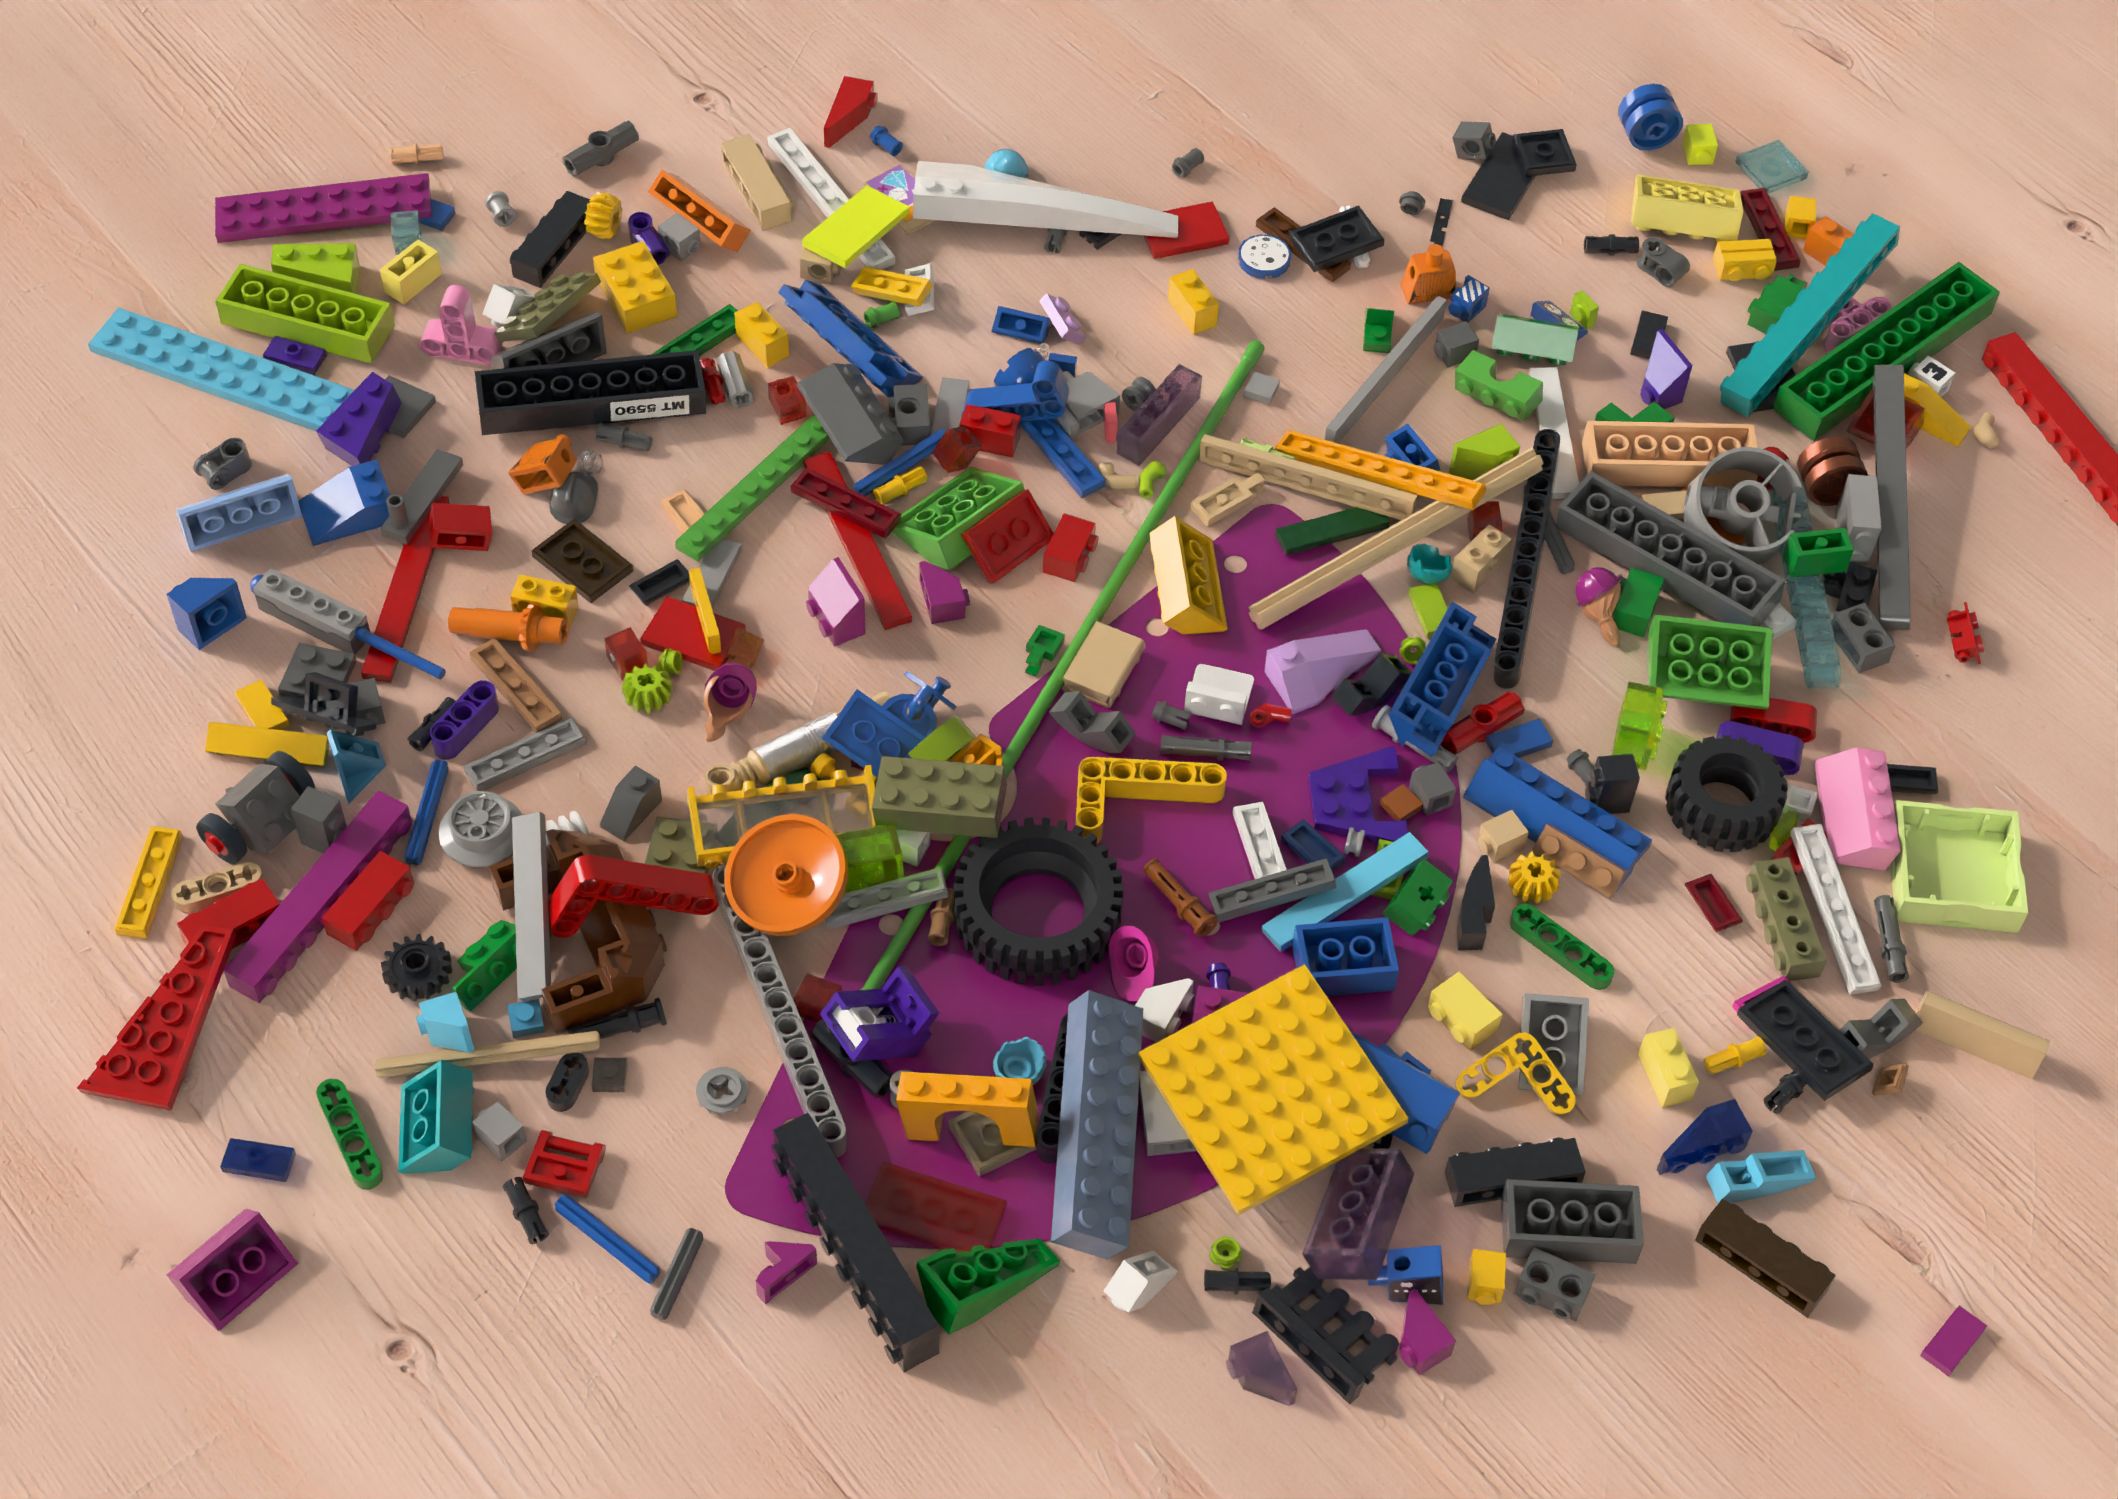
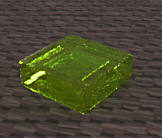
M1789 810L1773 829L1769 848L1777 851L1791 836V830L1797 826L1798 814Z

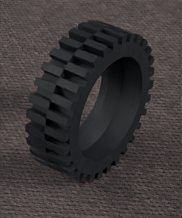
M1033 817L1024 818V826L1018 827L1016 820L1008 821L1007 831H1003L1000 826L998 838L979 837L978 846L972 843L968 848V857L962 856L960 869L956 870L954 922L957 925L959 940L963 939V947L967 953L973 950V960L977 964L985 960V970L993 974L997 967L1000 968V978L1009 981L1011 974L1017 975L1018 984L1026 985L1027 977L1035 978L1034 986H1043L1044 977H1051L1052 985L1060 984L1061 975L1065 973L1069 981L1077 978L1079 967L1086 974L1092 970V960L1099 964L1104 959V951L1109 953L1111 936L1121 925L1123 883H1121L1122 875L1120 869L1116 870V859L1113 855L1108 857V848L1104 843L1096 847L1097 837L1092 833L1083 838L1082 827L1075 825L1072 831L1067 830V821L1059 820L1057 827L1050 826L1051 818L1042 817V825H1034ZM1028 874H1046L1065 881L1075 889L1083 903L1084 916L1081 924L1063 934L1041 938L1028 937L1011 932L999 925L993 919L991 907L998 891L1009 881Z

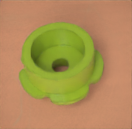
M1420 637L1404 639L1399 650L1401 657L1409 664H1417L1426 648V642Z
M671 648L665 649L658 659L661 671H667L670 677L672 674H680L683 667L680 651H673Z
M1221 1237L1211 1245L1210 1259L1214 1264H1219L1223 1269L1233 1268L1235 1263H1239L1242 1259V1251L1234 1238ZM1223 1252H1228L1229 1255L1224 1256Z

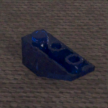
M1732 1099L1706 1108L1662 1154L1657 1167L1659 1175L1670 1171L1671 1173H1679L1689 1165L1698 1162L1706 1164L1713 1161L1719 1155L1728 1152L1729 1154H1737L1747 1147L1753 1130L1737 1101Z

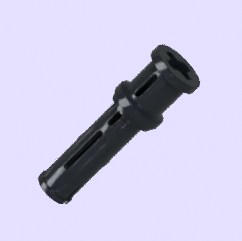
M658 997L652 1003L638 1007L630 1005L626 1008L625 1012L582 1025L568 1027L567 1030L569 1034L597 1031L600 1039H604L631 1030L632 1033L636 1032L637 1034L641 1032L642 1028L656 1024L664 1026L667 1025L660 998Z

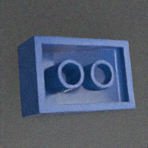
M377 459L348 467L298 501L313 546L379 528L389 517L386 499L390 496Z

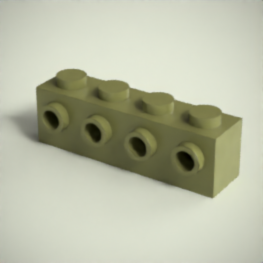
M1789 857L1753 862L1750 873L1746 876V887L1748 892L1754 896L1755 912L1757 917L1763 921L1765 940L1768 945L1771 944L1773 949V960L1776 970L1780 971L1782 976L1785 975L1789 981L1820 977L1827 959Z

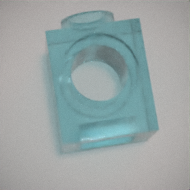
M418 210L391 213V230L395 255H399L416 240L422 241Z

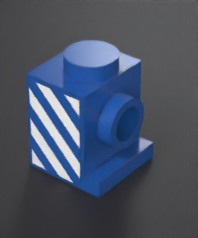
M1467 275L1464 285L1461 288H1456L1450 300L1452 303L1448 307L1450 314L1463 322L1469 323L1486 307L1490 288Z

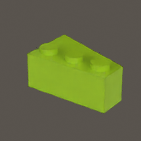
M355 243L273 244L271 257L272 272L357 294L360 263Z

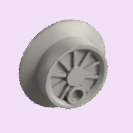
M475 791L463 795L447 811L440 823L439 840L441 847L453 861L468 867L484 868L505 861L513 856L512 817L521 816L522 813L512 802L493 792Z

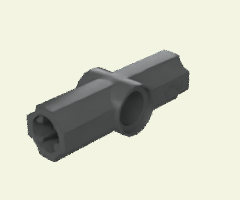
M629 120L607 132L595 131L589 135L588 143L562 157L563 164L568 173L573 177L594 165H609L613 161L615 153L639 140V133Z

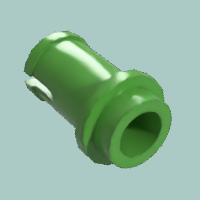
M895 302L875 309L870 307L864 312L866 325L869 328L873 327L875 329L879 327V324L899 319L900 311Z

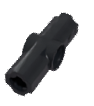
M822 1018L817 1022L815 1028L811 1031V1037L839 1063L840 1070L844 1075L854 1078L875 1099L883 1098L891 1091L890 1079L893 1074L879 1060L853 1062L848 1058L849 1055Z

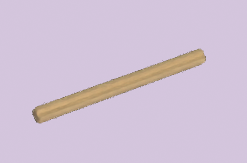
M597 1031L475 1046V1051L469 1053L451 1049L381 1058L375 1062V1071L377 1077L384 1078L421 1073L440 1060L459 1067H470L594 1051L600 1049L601 1040Z

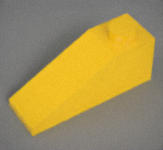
M1904 373L1905 422L1959 447L1969 433L1971 426L1928 384Z

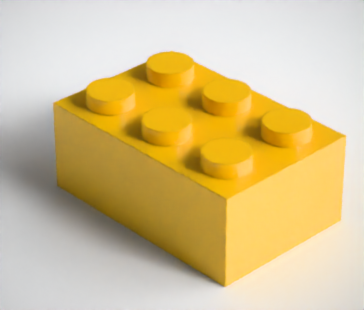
M644 241L593 257L595 273L598 274L601 280L599 286L627 334L677 317L675 293Z

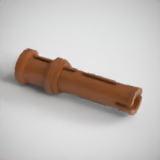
M1158 859L1150 860L1144 866L1143 872L1177 908V916L1181 920H1186L1193 927V932L1198 938H1202L1214 930L1218 923V918L1214 914H1209L1203 908L1202 901L1197 896H1190L1178 881L1160 864Z

